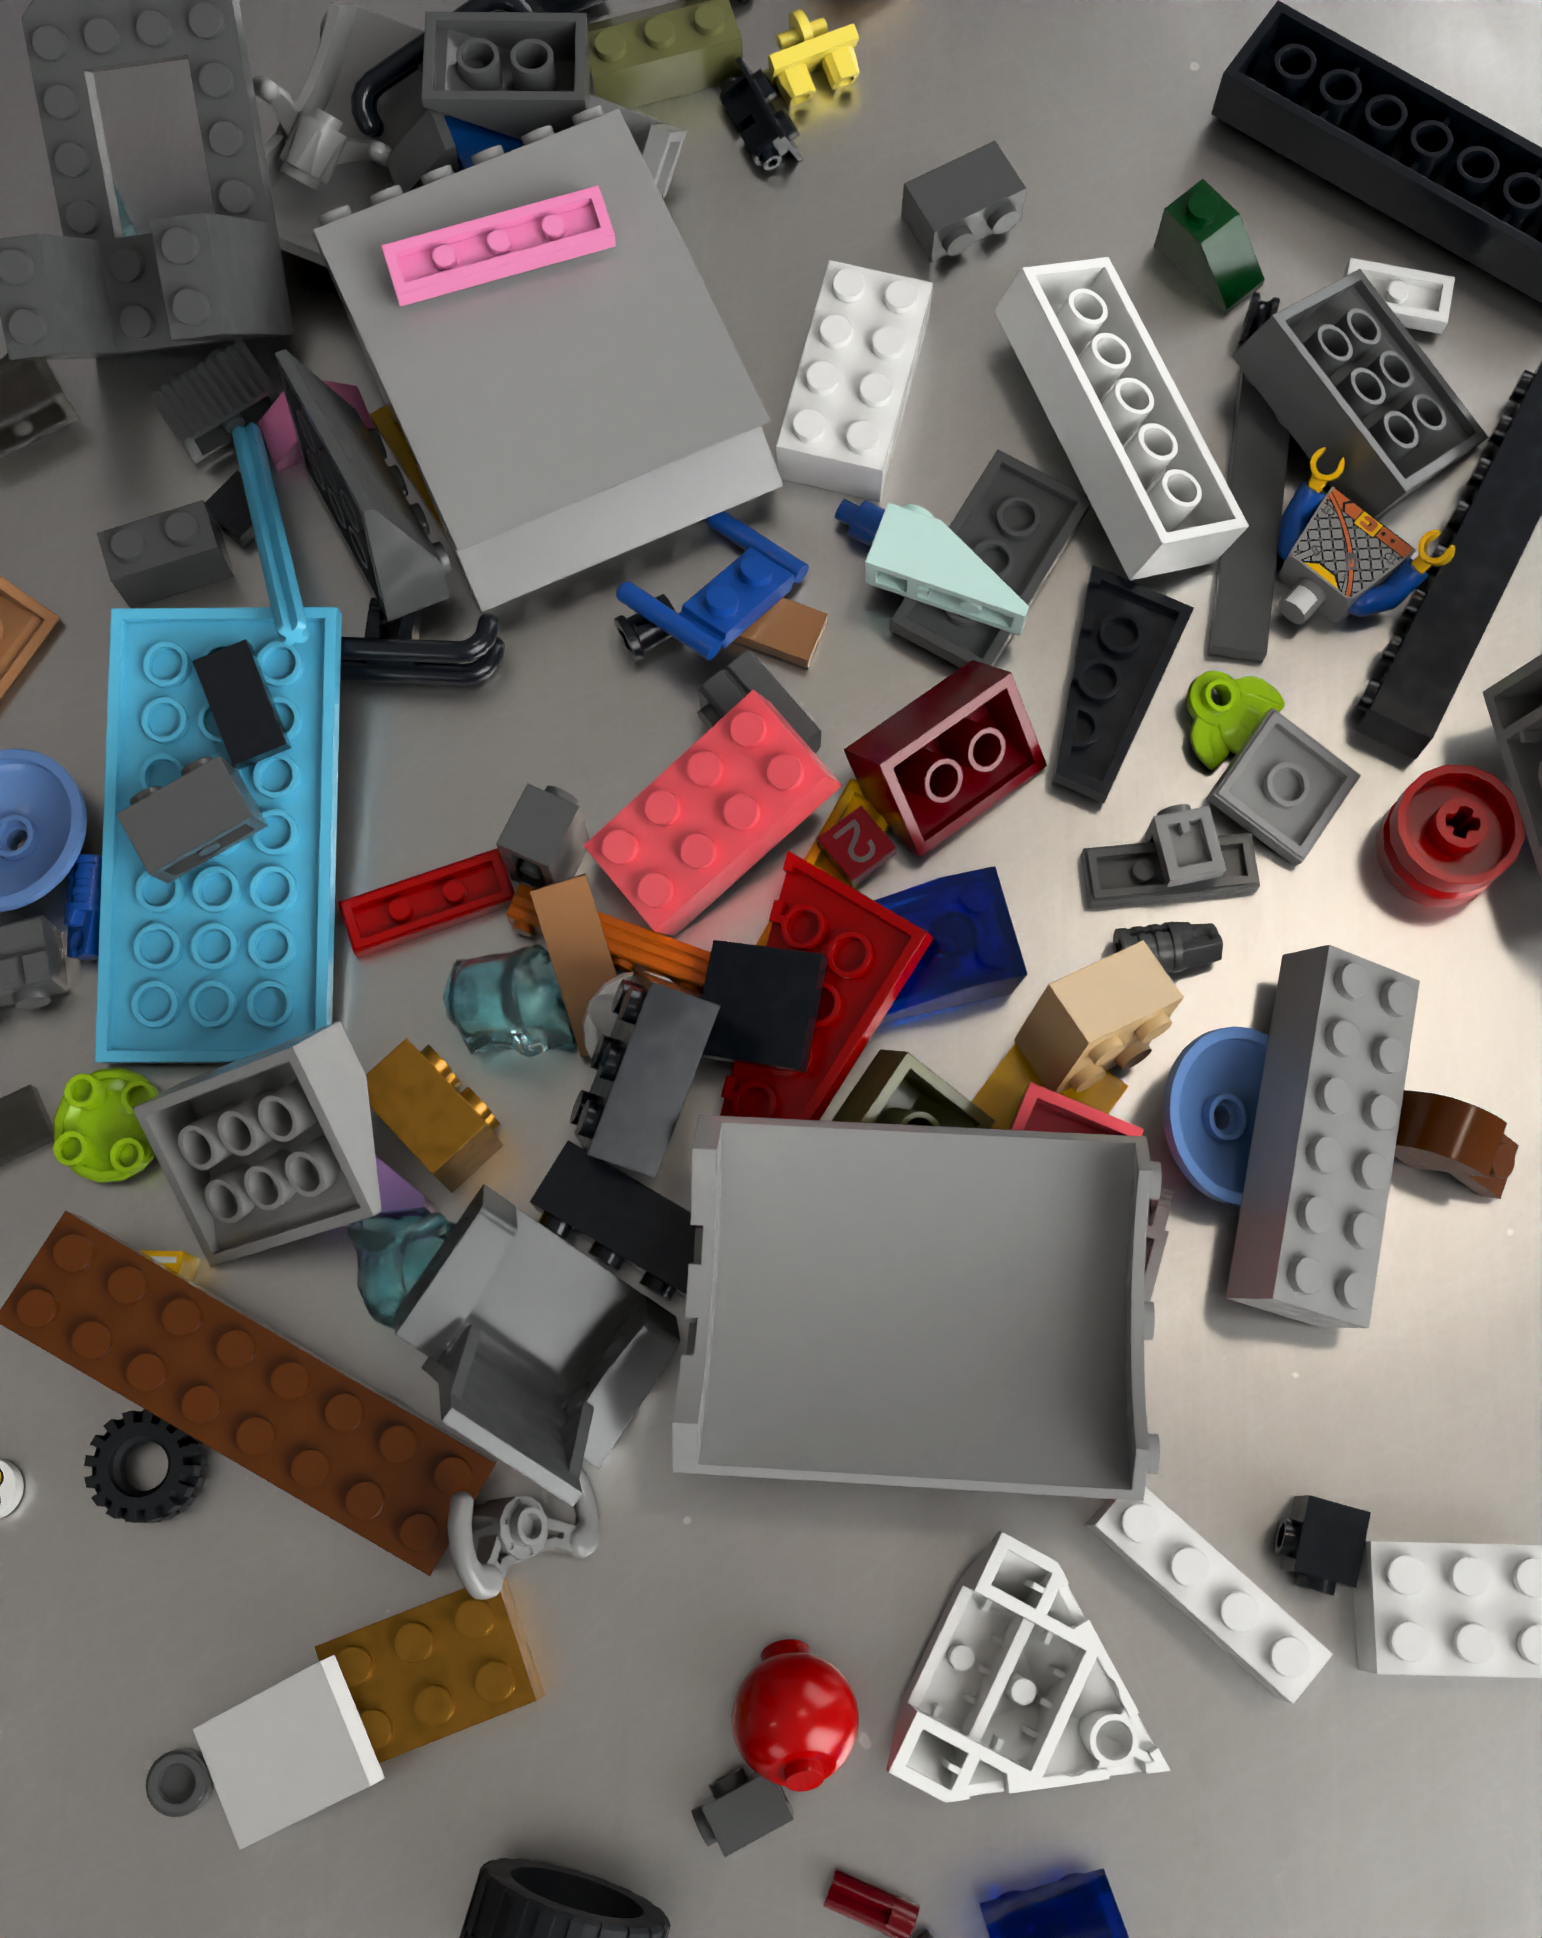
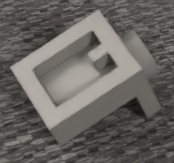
M1177 804L1166 807L1159 811L1157 816H1153L1145 836L1147 842H1155L1166 887L1220 878L1224 875L1227 869L1210 806L1191 809L1189 804Z

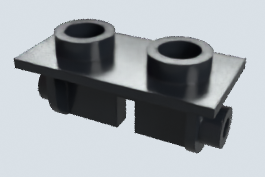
M741 57L737 58L736 61L743 74L739 77H728L721 83L720 101L725 106L738 130L752 120L755 121V123L740 133L752 155L753 161L757 166H763L767 171L773 170L782 162L781 156L789 150L798 161H801L803 158L793 142L800 134L784 108L778 112L775 110L771 100L778 95L770 80L761 68L753 73Z

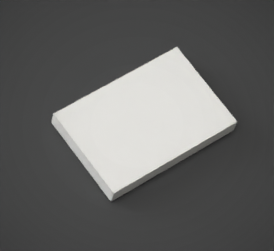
M335 1655L309 1666L193 1728L239 1850L385 1779Z

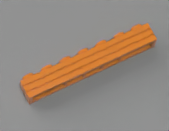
M519 883L506 913L508 921L513 926L512 929L521 935L532 937L534 933L544 937L530 894V890L535 888ZM597 911L614 968L626 973L631 972L632 969L648 971L667 977L676 984L703 993L711 952Z

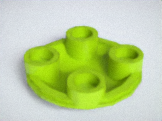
M123 1068L98 1069L90 1074L82 1073L73 1076L66 1083L64 1095L54 1116L53 1153L56 1159L61 1164L72 1169L78 1176L99 1183L123 1181L143 1171L155 1158V1154L132 1108L160 1094L158 1089L143 1075Z

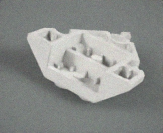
M999 1531L957 1582L901 1701L886 1770L945 1803L969 1800V1796L1004 1791L1011 1794L1109 1780V1776L1137 1772L1151 1774L1171 1770L1159 1748L1153 1744L1142 1724L1136 1705L1090 1620L1086 1619L1068 1587L1070 1583L1059 1563Z

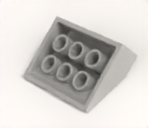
M340 1021L183 1081L132 1108L210 1267L374 1217L382 1211L367 1076Z

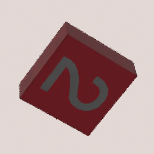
M862 805L817 838V846L851 887L896 855L897 847Z

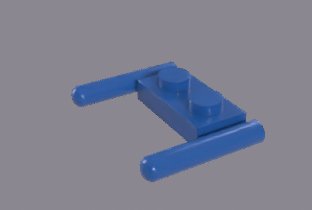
M726 511L706 518V523L710 528L746 551L682 605L680 613L672 610L630 581L621 583L616 590V597L621 603L708 661L717 655L720 648L725 649L790 592L794 582L800 583L809 569L807 563Z

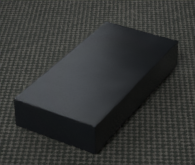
M246 639L193 660L231 763L238 770L292 748L253 647Z

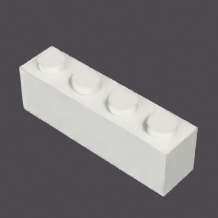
M1146 1486L1144 1501L1107 1499L1086 1523L1085 1526L1275 1698L1294 1704L1333 1655Z

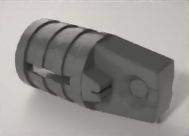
M1172 921L1164 922L1162 925L1150 924L1146 927H1131V929L1118 928L1115 929L1113 934V953H1117L1144 940L1166 973H1179L1190 967L1222 959L1223 940L1213 923L1190 924V922Z

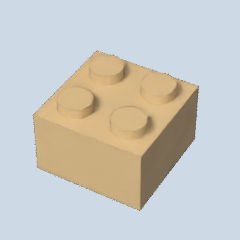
M1142 940L1048 984L1014 1038V1041L1046 1089L1059 1094L1073 1087L1077 1093L1082 1092L1100 1081L1105 1076L1106 1070L1118 1064L1122 1070H1126L1144 1060L1152 1051L1149 1046L1150 1042L1171 1027L1173 1022L1169 1017L1183 1000L1184 996L1147 944Z

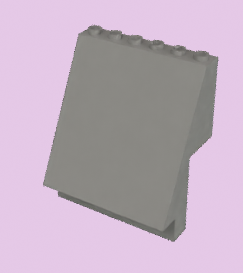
M601 105L584 110L571 117L574 124L573 127L558 133H554L551 125L531 131L521 137L524 146L505 154L501 145L485 149L471 156L474 164L472 167L457 173L453 172L451 165L437 168L420 177L424 186L403 193L400 185L389 187L369 197L373 206L353 214L349 205L336 208L319 216L318 218L322 226L313 229L315 242L393 422H398L477 608L481 612L784 486L762 426L770 423L771 420L619 108L604 114ZM599 185L615 233L616 247L400 307L381 245Z

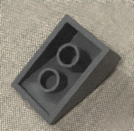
M425 13L421 94L423 107L522 140L521 137L547 125L552 126L554 133L573 127L574 124L571 117L589 109L590 51L587 13Z

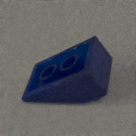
M995 866L940 877L874 900L927 931L934 938L881 1023L1009 995L1014 992L1028 975Z

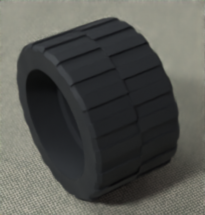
M499 1858L486 1862L480 1868L459 1938H667L671 1924L665 1913L659 1907L652 1904L651 1901L605 1879L546 1862L520 1858Z

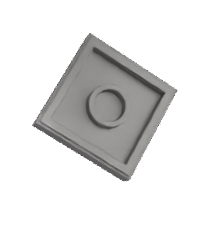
M1271 708L1264 713L1206 799L1247 831L1252 832L1255 837L1293 866H1296L1304 861L1361 775L1277 710Z

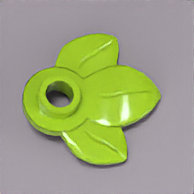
M1216 670L1207 671L1197 676L1191 682L1186 697L1187 709L1194 718L1189 737L1195 754L1210 770L1218 767L1227 758L1229 752L1237 754L1265 712L1271 708L1280 712L1285 707L1281 694L1274 686L1255 676H1245L1234 680L1228 674ZM1212 689L1220 695L1222 706L1213 702L1211 698Z

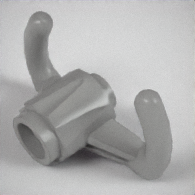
M255 76L252 79L255 95L273 106L288 137L279 156L280 159L284 160L280 171L319 191L323 182L328 185L337 164L371 160L387 168L386 161L393 149L386 144L370 138L363 141L360 139H350L339 132L343 125L342 121L315 106L309 116L302 112L297 104L292 101L291 94L278 86L274 81L264 76Z
M582 1468L579 1478L582 1494L574 1505L576 1514L574 1525L547 1518L541 1504L530 1496H512L487 1500L486 1503L473 1506L474 1500L471 1494L467 1491H458L451 1496L447 1523L449 1551L456 1573L468 1595L479 1600L496 1597L503 1587V1581L507 1575L508 1568L524 1559L533 1558L539 1553L548 1551L567 1555L575 1559H585L593 1553L599 1543V1515L594 1492Z

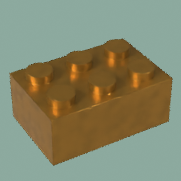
M506 1577L501 1591L494 1598L486 1600L474 1599L463 1588L314 1646L319 1661L335 1655L379 1763L535 1702L545 1695Z

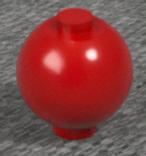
M780 1640L763 1649L760 1655L761 1662L741 1682L732 1706V1732L742 1758L759 1776L774 1784L786 1786L792 1791H809L819 1787L825 1779L833 1775L845 1763L852 1752L859 1729L858 1705L849 1682L833 1664L819 1656L810 1654L809 1646L800 1640Z

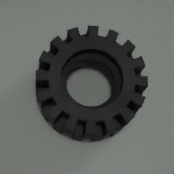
M143 1409V1411L131 1410L122 1413L123 1418L120 1420L111 1419L103 1425L107 1432L104 1435L95 1434L90 1445L97 1447L94 1456L86 1455L84 1466L92 1467V1476L84 1477L86 1488H95L97 1494L91 1497L97 1506L106 1507L108 1510L105 1514L112 1518L124 1519L125 1522L132 1523L161 1522V1519L173 1518L180 1514L179 1508L182 1506H190L197 1498L192 1494L196 1487L203 1488L206 1477L200 1476L201 1466H208L207 1455H201L199 1447L205 1444L146 1409ZM145 1442H154L165 1451L168 1458V1470L165 1478L158 1486L151 1490L141 1491L133 1487L126 1477V1460L130 1452L138 1445Z

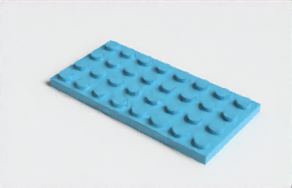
M271 607L111 608L95 1062L102 1064L232 1063L332 1024L342 613L337 607H304L310 636L304 644L295 642L290 647L279 642ZM246 639L253 647L292 747L242 769H237L268 827L170 883H166L148 874L116 814L131 806L130 799L140 791L153 786H161L163 788L182 777L181 770L197 759L221 756L232 764L194 667L193 660Z

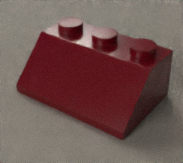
M975 660L968 662L843 749L864 797L882 815L887 824L909 850L918 857L926 854L1047 766L1012 673Z

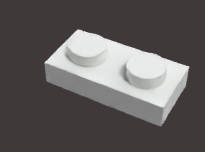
M1356 258L1349 259L1344 277L1361 269L1405 328L1437 334L1443 333L1448 324L1455 277Z

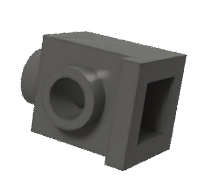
M743 1767L737 1768L709 1784L708 1786L713 1795L705 1799L703 1804L691 1810L694 1821L706 1845L709 1847L718 1842L724 1857L794 1820V1810L783 1787L767 1781L756 1772L746 1776Z

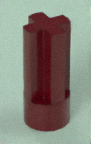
M835 1870L823 1902V1907L882 1932L883 1935L890 1938H910L920 1909V1905L898 1895H892L838 1870Z

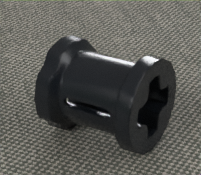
M665 594L655 597L675 611ZM638 613L628 618L623 615L614 618V623L622 642L636 663L644 659L645 652L672 638L678 642L677 639Z

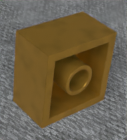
M406 1038L366 1074L370 1108L422 1164L453 1193L503 1146L502 1142L493 1132L500 1125V1122L470 1087H467L460 1094L455 1090L462 1082L429 1044L419 1051Z

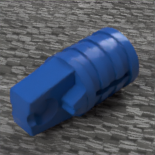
M79 854L75 864L68 873L67 882L69 886L66 890L67 903L64 905V925L68 926L67 957L84 961L98 960L102 855Z

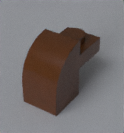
M1404 1090L1394 1156L1409 1167L1448 1172L1478 1195L1501 1199L1507 1178L1513 1171L1515 1155L1519 1145L1504 1134L1507 1122L1480 1107L1439 1094Z

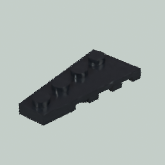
M1092 565L1053 777L1054 782L1105 803L1194 607Z

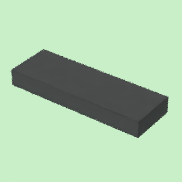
M1252 832L1218 836L1227 869L1222 877L1166 887L1155 842L1083 848L1081 860L1088 908L1256 892L1260 887Z

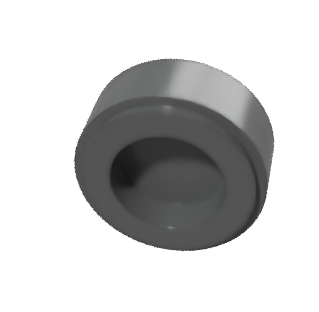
M179 1748L163 1754L153 1763L146 1779V1793L149 1802L159 1813L169 1817H181L198 1810L207 1802L214 1788V1783L202 1753L193 1748Z

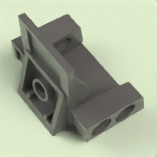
M485 1184L482 1185L395 1312V1335L428 1356L421 1368L439 1384L441 1422L572 1507H574L582 1494L579 1478L583 1459L598 1469L601 1467L680 1344L679 1329L675 1315L544 1227Z

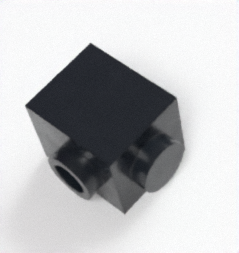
M1310 1495L1295 1496L1291 1517H1284L1277 1532L1275 1551L1276 1554L1283 1555L1280 1569L1298 1574L1296 1586L1318 1593L1334 1596L1336 1585L1356 1588L1371 1512Z

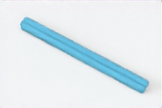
M252 422L246 427L237 425L232 431V437L280 643L288 647L292 646L295 642L304 644L307 642L310 632L261 429Z

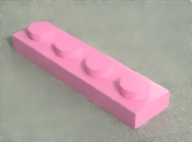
M599 185L384 244L381 247L401 307L616 247V240Z

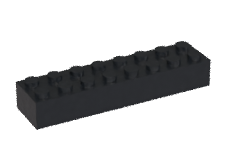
M1278 0L1224 71L1211 114L1542 303V147Z

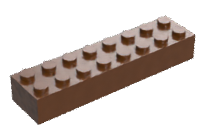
M68 1211L63 1213L0 1309V1324L428 1576H431L449 1545L447 1523L451 1496L458 1491H467L475 1501L497 1460L89 1220Z

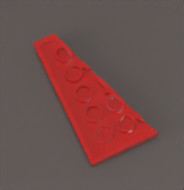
M788 850L783 866L786 875L779 900H774L769 917L772 926L766 947L821 953L828 958L806 1073L734 1063L731 1077L726 1076L720 1096L724 1098L720 1116L819 1121L934 938L927 931Z

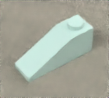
M888 502L865 561V583L1021 636L1029 606L942 520L934 518L928 510L918 505L904 504L901 507Z

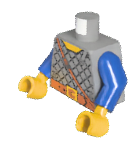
M1326 447L1317 450L1313 454L1310 461V469L1313 473L1309 481L1301 482L1281 516L1277 552L1284 561V564L1278 574V578L1291 590L1279 602V608L1288 620L1296 624H1304L1316 610L1331 622L1336 623L1341 622L1350 614L1365 617L1392 610L1400 605L1428 577L1426 570L1431 566L1446 565L1453 559L1455 554V546L1451 545L1440 557H1429L1427 552L1428 545L1441 534V531L1436 529L1428 531L1421 537L1418 543L1419 555L1413 560L1411 557L1416 549L1333 486L1326 494L1323 488L1327 481L1337 479L1345 468V459L1342 457L1334 473L1324 475L1318 471L1317 462L1325 452Z

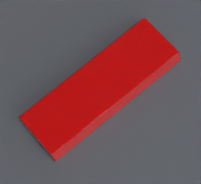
M498 848L337 903L353 953L359 959L508 908L511 905L515 891Z

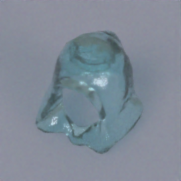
M536 944L530 947H522L518 950L471 959H457L453 963L443 994L445 1012L448 1020L459 1031L471 1055H480L496 1047L503 1046L515 1049L518 1053L527 1057L537 1056L551 1049H560L568 1052L575 1050L577 1043L564 1001L561 997L548 951L541 945Z
M436 1212L425 1217H370L348 1224L347 1234L357 1253V1288L370 1316L376 1323L395 1329V1312L456 1223L447 1221L443 1214Z

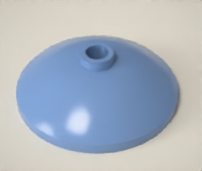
M26 749L0 750V912L24 907L54 889L75 864L81 852L87 829L85 800L78 783L72 775L52 758ZM27 838L23 846L17 849L20 841Z
M1247 1027L1219 1028L1208 1031L1191 1041L1178 1055L1169 1072L1162 1108L1167 1143L1176 1164L1184 1176L1206 1196L1218 1202L1241 1206L1269 1038L1263 1032Z

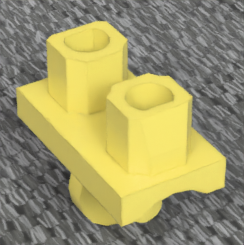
M801 9L789 13L790 30L776 35L777 45L781 51L769 55V69L763 71L773 86L777 85L787 105L793 107L814 97L816 89L809 73L824 68L832 90H838L856 82L859 69L854 49L859 40V35L854 23L828 32L827 23L823 17L809 22Z

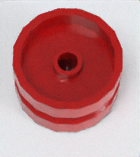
M1446 764L1423 772L1405 789L1398 800L1386 812L1377 831L1376 858L1386 880L1405 898L1426 907L1452 908L1474 900L1516 861L1524 842V824L1514 793L1495 775L1472 765Z

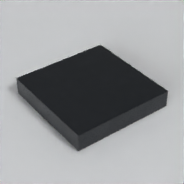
M713 940L702 994L720 1005L701 1058L806 1073L828 958L821 953Z

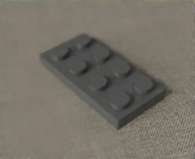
M997 449L949 528L1030 608L1089 511L1091 503L1087 495ZM908 597L904 598L892 617L889 629L960 668L971 660L994 667L1013 636V633Z

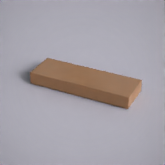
M585 873L530 890L581 1057L589 1055L583 1043L582 1020L588 1002L603 983L617 977Z

